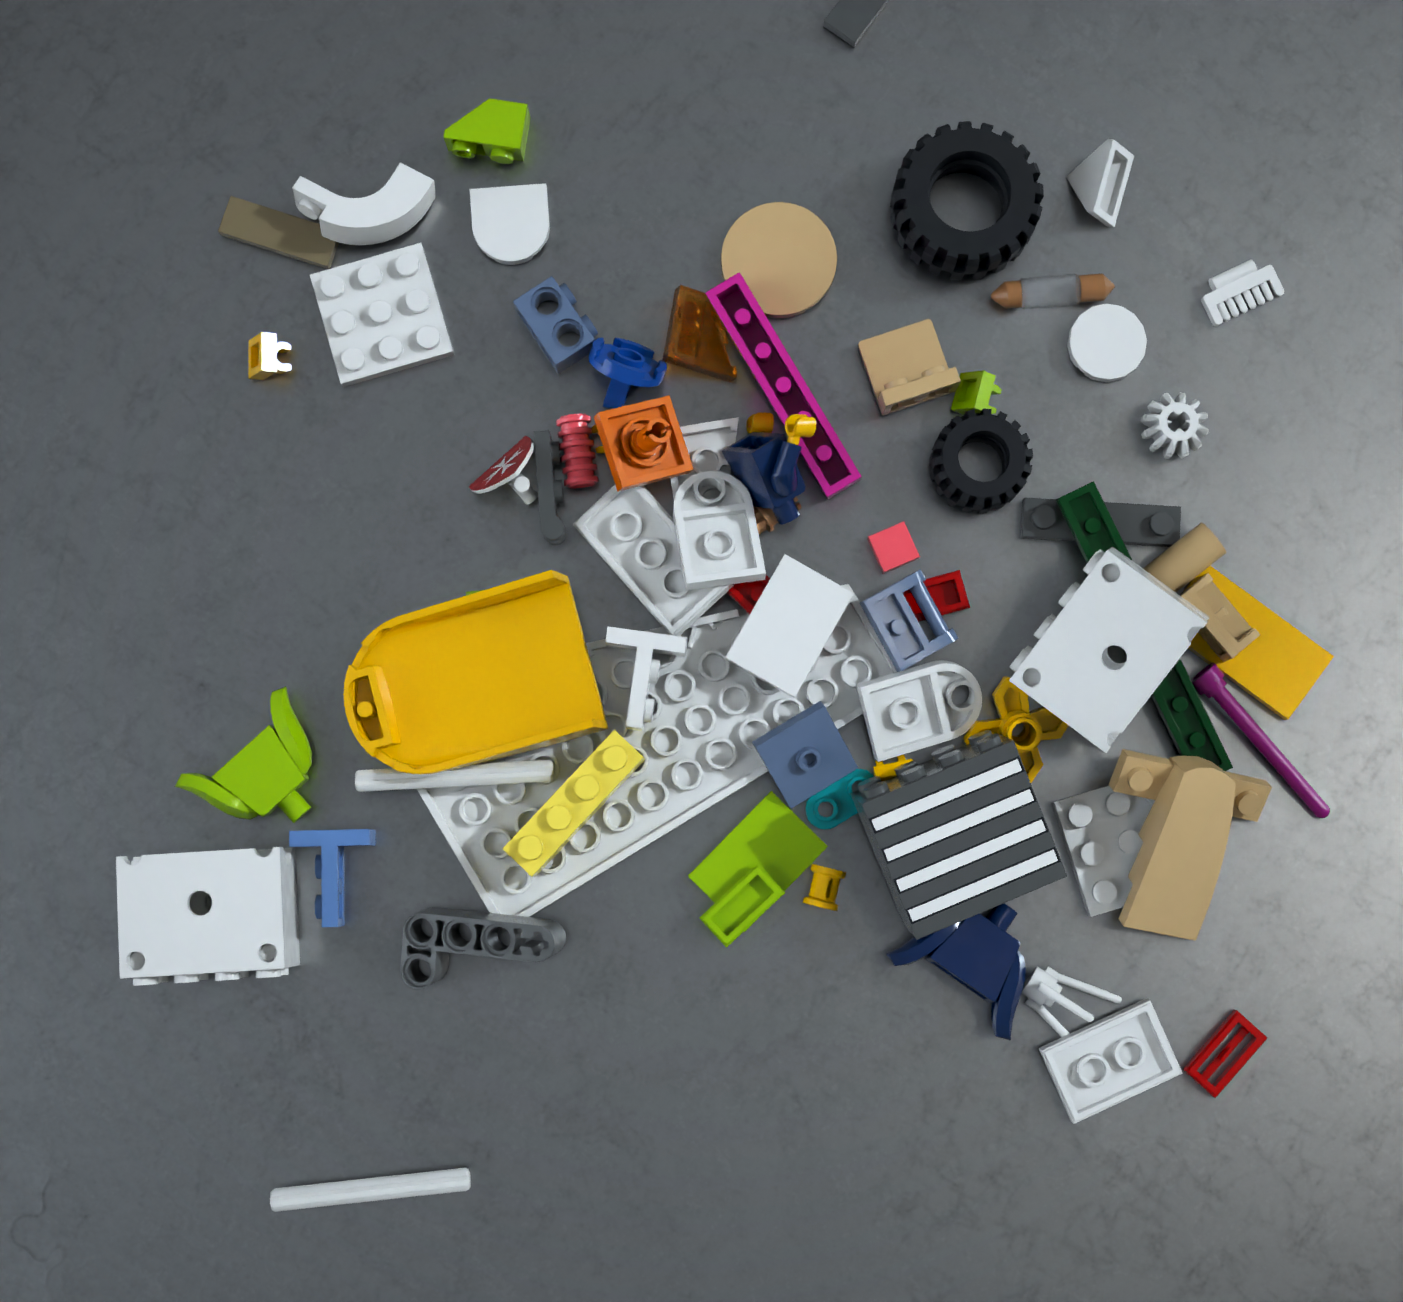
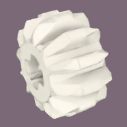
M1180 392L1175 400L1169 393H1164L1160 397V403L1153 400L1147 406L1151 414H1144L1141 417V423L1150 427L1141 433L1142 438H1153L1155 440L1149 448L1152 452H1155L1160 447H1164L1163 457L1165 459L1171 458L1174 452L1182 459L1189 455V449L1197 451L1202 446L1199 438L1205 437L1209 432L1208 428L1200 424L1208 418V413L1195 412V409L1200 404L1197 399L1193 400L1189 405L1185 404V392ZM1174 420L1178 421L1181 425L1175 432L1168 427Z

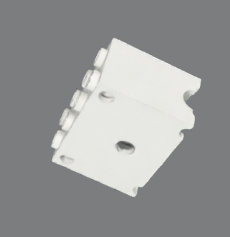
M1114 547L1106 552H1103L1101 549L1096 551L1082 570L1088 574L1081 585L1075 582L1067 589L1058 604L1064 607L1057 617L1051 614L1043 621L1034 633V636L1039 639L1034 648L1029 645L1025 649L1023 648L1009 667L1015 671L1009 679L1011 683L1105 753L1111 748V744L1116 737L1125 730L1191 645L1192 639L1201 628H1204L1209 619V616ZM1116 645L1123 648L1127 655V661L1121 663L1113 661L1108 655V647Z
M294 847L141 855V857H133L131 864L127 856L116 857L120 979L133 978V986L154 985L169 982V976L174 975V983H189L208 980L209 973H215V981L249 977V971L256 970V978H271L289 975L290 967L300 965L296 851ZM208 895L212 899V906L210 910L208 909L206 904Z

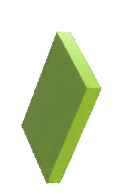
M770 791L688 877L716 903L756 864H759L785 891L828 846Z

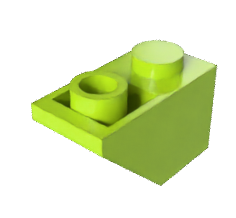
M489 98L445 129L443 138L448 151H452L454 155L462 158H474L475 155L489 156L491 160L502 164H511L513 160L524 161L531 119L528 104Z

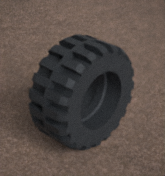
M971 121L959 122L956 130H951L948 124L938 127L933 137L930 134H925L917 141L915 149H909L903 158L901 168L898 169L890 201L892 227L899 231L897 240L902 249L909 247L912 250L910 259L917 265L925 261L930 265L928 272L939 276L941 270L951 272L950 280L961 281L964 274H971L972 280L984 278L986 272L990 270L996 274L1005 269L1008 261H1014L1021 254L1040 219L1043 208L1040 206V203L1044 197L1043 184L1037 183L1041 174L1037 163L1028 164L1027 160L1030 152L1023 144L1018 148L1012 144L1014 136L1005 130L1001 136L993 133L994 125L982 123L981 128L976 129L972 128ZM954 173H969L981 177L995 189L1002 206L999 219L994 225L979 231H961L947 225L937 216L930 203V192L934 183L942 177Z

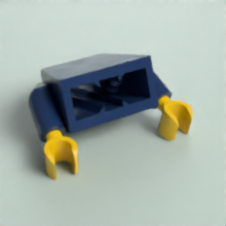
M758 412L747 419L746 428L749 435L723 449L722 453L736 478L749 491L753 506L772 509L778 523L783 525L800 516L793 498L803 493L806 486L797 466L802 449L798 445L800 437H812L814 435L816 420L814 417H807L805 414L789 416L785 421V431L789 436L787 440L785 434L772 433L774 427V416L772 413Z

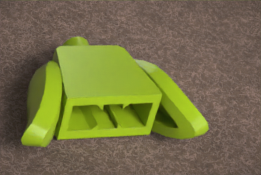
M286 686L271 693L270 710L274 725H268L212 777L199 773H181L174 787L190 791L217 809L239 819L251 820L260 815L267 817L278 807L293 823L302 818L312 807L297 790L309 780L307 772L312 765V751L308 738L290 705Z

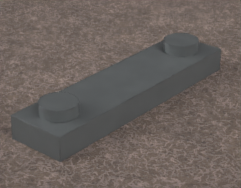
M1024 498L1022 500L1021 539L1076 542L1056 499ZM1104 502L1125 545L1170 547L1180 539L1181 506Z

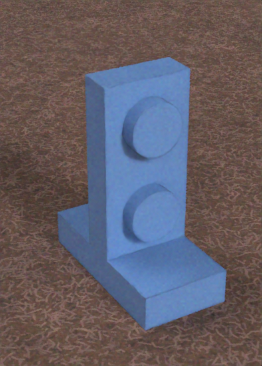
M376 830L289 831V847H321V855H316L315 876L317 879H321V895H316L315 915L317 919H322V927L345 926L344 846H376Z

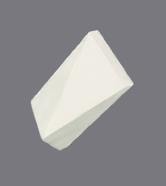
M1107 139L1066 176L1086 211L1107 227H1115L1134 155L1114 139Z

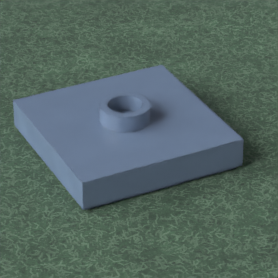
M821 701L752 742L790 809L858 769L856 762Z

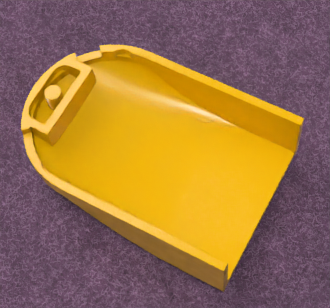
M554 570L545 571L403 614L384 622L361 642L362 647L356 654L352 665L348 666L345 676L344 707L354 736L372 757H376L384 764L400 772L411 774L440 773L528 752L609 729L569 578L567 575Z

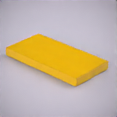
M1209 566L1191 580L1183 592L1205 574L1209 573L1213 578V583L1251 628L1256 629L1260 633V636L1233 659L1225 662L1221 661L1199 633L1195 635L1187 649L1208 664L1214 662L1225 674V677L1282 719L1288 720L1334 656L1212 566Z

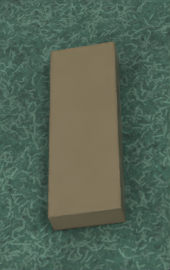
M233 196L229 198L218 229L221 236L325 269L331 268L339 242L322 236L320 224Z

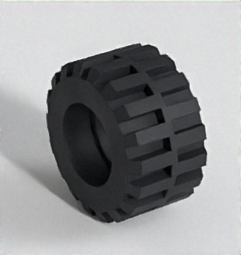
M983 408L980 413H975V409L966 411L962 417L957 415L942 429L932 448L933 451L929 458V466H932L930 473L931 481H936L938 485L936 491L940 497L945 494L949 498L947 503L952 507L956 504L962 506L963 512L970 513L972 510H978V514H984L990 509L996 511L1002 508L1007 502L1015 498L1026 484L1027 477L1031 474L1032 465H1030V461L1033 458V450L1027 447L1030 439L1027 433L1020 434L1018 429L1021 425L1016 420L1012 424L1005 420L1007 414L1001 411L997 416L991 414L992 409ZM971 442H982L990 445L1001 458V474L997 479L988 482H981L970 478L964 473L959 464L958 454L960 449Z

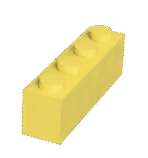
M613 730L502 849L530 876L536 877L643 763L645 758L618 732Z

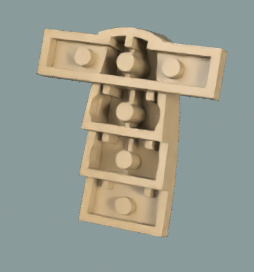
M1122 749L1109 786L1114 792L1152 799L1155 802L1138 834L1143 844L1128 875L1133 885L1118 919L1123 927L1196 941L1219 877L1232 817L1258 822L1272 787L1263 779L1223 771L1222 768L1213 762L1198 756L1182 755L1167 759Z

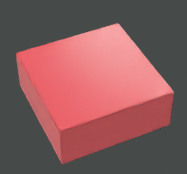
M904 521L867 538L882 574L913 562L920 557Z

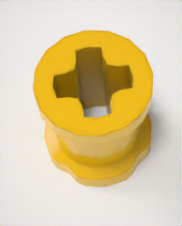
M811 864L810 870L813 872L808 896L803 898L802 903L838 911L839 905L835 903L840 881L846 877L847 872Z

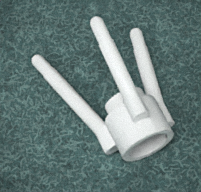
M1037 966L1026 980L1021 993L1027 997L1024 1004L1034 1009L1060 1037L1070 1033L1043 1004L1051 1007L1054 1002H1057L1088 1022H1092L1094 1017L1082 1009V1007L1061 995L1060 992L1063 987L1057 984V982L1117 1004L1122 1001V998L1118 995L1062 975L1049 966L1045 971Z

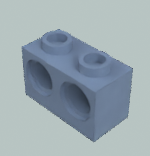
M553 276L515 299L513 304L516 312L552 366L560 374L589 355L592 343L595 341L594 337L598 335V332L589 317L585 314L580 318L572 306L577 301L565 283L559 286ZM546 300H552L558 304L556 311L549 315L538 312L539 305ZM566 332H575L580 336L579 341L570 347L561 345L559 338Z

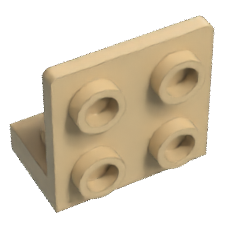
M930 319L862 340L858 344V349L882 416L956 392L961 382L956 367L948 368Z

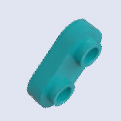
M856 769L811 796L805 806V814L808 821L818 829L828 830L857 814L858 811L850 794L852 793V785L856 781H864L874 777V775L867 770ZM828 802L832 805L833 813L831 816L823 817L819 814L818 806L820 803Z

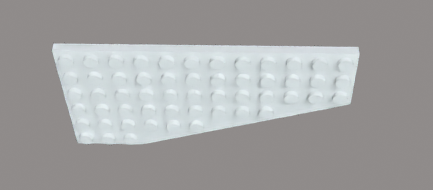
M849 584L841 585L853 592ZM855 593L795 698L725 659L749 617V614L743 609H735L699 617L680 635L681 637H687L688 641L685 657L654 653L653 659L660 660L658 682L649 684L648 698L655 699L652 723L644 722L643 731L627 729L626 721L637 650L608 647L605 643L606 639L588 642L586 646L609 729L528 752L484 762L550 760L554 764L553 781L417 789L488 911L495 914L530 917L766 774L768 770L752 742L817 702L821 701L824 704L837 729L863 715L856 684L897 671L859 604L860 601ZM663 627L645 631L670 635ZM615 730L645 760L536 877L530 876L502 848L609 734ZM499 927L501 933L507 931L505 928Z

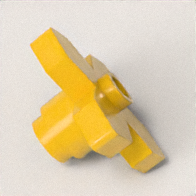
M1004 676L992 694L1000 718L975 721L964 736L963 741L966 744H970L969 737L985 730H991L992 734L997 732L1014 740L1030 783H1032L1043 766L1037 748L1040 741L1060 739L1069 725L1045 707L1029 711L1028 695L1009 681L1010 677ZM1022 723V732L1016 736L1012 735L1013 728L1017 724Z

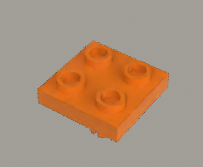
M670 395L601 411L594 416L617 492L689 474L694 470Z

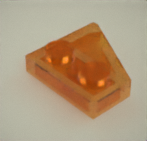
M680 285L674 292L662 361L732 382L737 378L736 366L730 365L725 347L729 343L725 328L722 326L704 292Z

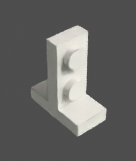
M607 626L605 643L608 647L637 650L626 721L627 729L643 731L644 722L652 723L655 699L648 698L649 684L658 682L660 660L653 659L654 653L685 657L687 637Z

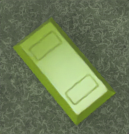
M756 864L713 904L700 919L727 948L785 892L759 864Z

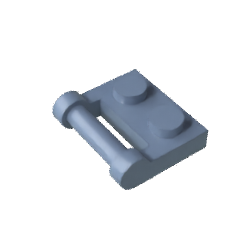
M921 569L859 603L897 672L905 670L958 639L954 629L948 628L923 583L926 578ZM910 590L935 635L930 641L927 639L903 592Z

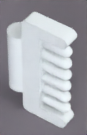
M1250 259L1210 278L1208 282L1212 292L1204 295L1201 298V302L1212 325L1217 327L1223 323V320L1229 321L1231 318L1224 302H1226L1231 315L1238 317L1239 311L1232 298L1235 299L1241 313H1246L1248 308L1241 294H1243L1249 308L1255 309L1256 302L1250 290L1257 303L1263 305L1265 299L1258 286H1260L1267 301H1272L1274 297L1279 298L1282 296L1284 288L1272 265H1267L1257 270L1255 262Z

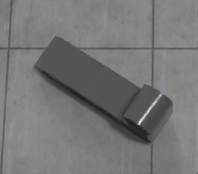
M438 907L427 908L410 916L404 924L401 977L409 987L424 989L441 980L446 975L449 965V953L542 962L560 952L564 947L566 941L565 931L557 921L551 919ZM423 919L431 923L433 927L432 937L424 934L421 927ZM461 923L466 924L470 928L472 933L471 941H466L460 935L459 927ZM499 927L505 928L509 932L511 938L509 946L500 942L497 934ZM542 933V939L548 941L549 945L544 948L543 941L530 940L526 942V939L534 938ZM420 959L425 960L429 964L431 970L430 977L421 973L419 969Z

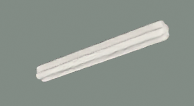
M550 760L481 763L434 774H411L392 768L358 770L355 773V787L359 792L551 782L554 779V764Z
M457 1168L275 1188L270 1192V1205L272 1211L278 1212L462 1192L470 1189L471 1175L468 1168Z

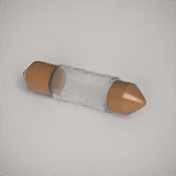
M1102 273L1020 278V280L1003 282L991 294V299L1006 309H1034L1078 305L1082 302L1104 301L1115 288V285Z

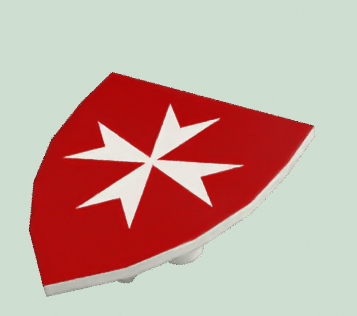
M524 436L468 488L474 493L482 494L508 483L527 505L531 504L538 497V493L531 487L529 480L520 472L533 453V441L528 436Z

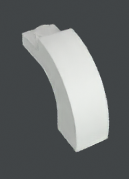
M401 162L383 188L370 196L362 198L339 196L302 176L298 178L292 187L296 207L303 215L310 219L316 220L319 218L322 236L332 241L349 245H373L401 236L423 218L435 200L434 180Z

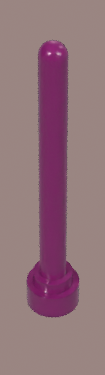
M1213 662L1197 673L1191 679V682L1199 695L1205 694L1207 698L1213 697L1318 818L1327 817L1330 813L1329 806L1225 688L1227 684L1223 679L1225 674Z

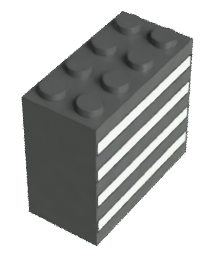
M985 730L974 734L968 738L970 744L955 749L954 745L938 749L931 754L933 759L919 765L917 761L902 764L894 769L897 776L885 781H881L880 776L866 779L857 785L859 790L850 793L901 920L916 940L1067 877L1014 740L997 732L992 734L991 730Z

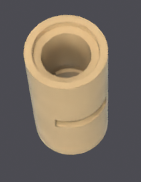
M1201 522L1143 569L1174 592H1177L1225 555L1226 550L1213 532Z

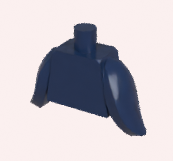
M1003 903L992 908L986 918L981 914H977L918 940L913 936L901 947L886 953L894 966L909 965L925 957L927 961L986 1002H992L991 1019L994 1034L996 1037L1011 1040L1012 1022L1026 974L1025 960L1018 950L1020 942L1006 932L1017 915V912Z

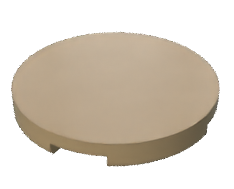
M771 202L756 206L745 212L734 222L724 239L721 253V269L724 281L740 272L768 318H790L805 313L806 310L813 307L824 297L834 280L837 266V251L831 232L817 215L802 206L786 202Z

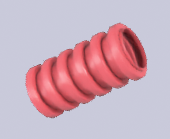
M582 413L564 415L556 420V425L561 427V431L558 432V438L562 439L563 442L559 444L560 450L564 451V455L561 456V462L565 463L566 466L562 469V473L567 475V479L564 480V486L571 489L591 487L599 482L598 476H594L597 465L592 462L596 458L595 452L591 451V447L594 446V440L589 438L593 433L592 428L588 427V423L591 422V416Z

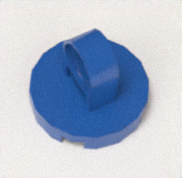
M597 338L593 341L588 356L589 363L596 370L611 378L603 407L614 409L624 406L631 385L654 387L663 382L667 363L664 359L659 360V362L652 359L654 351L650 348L621 338H614L613 345L604 344V338Z

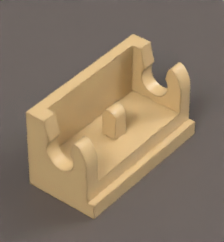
M1207 573L1180 596L1209 616L1207 624L1198 633L1221 661L1225 662L1233 659L1259 637L1260 633L1256 629L1251 628L1213 583L1211 575Z

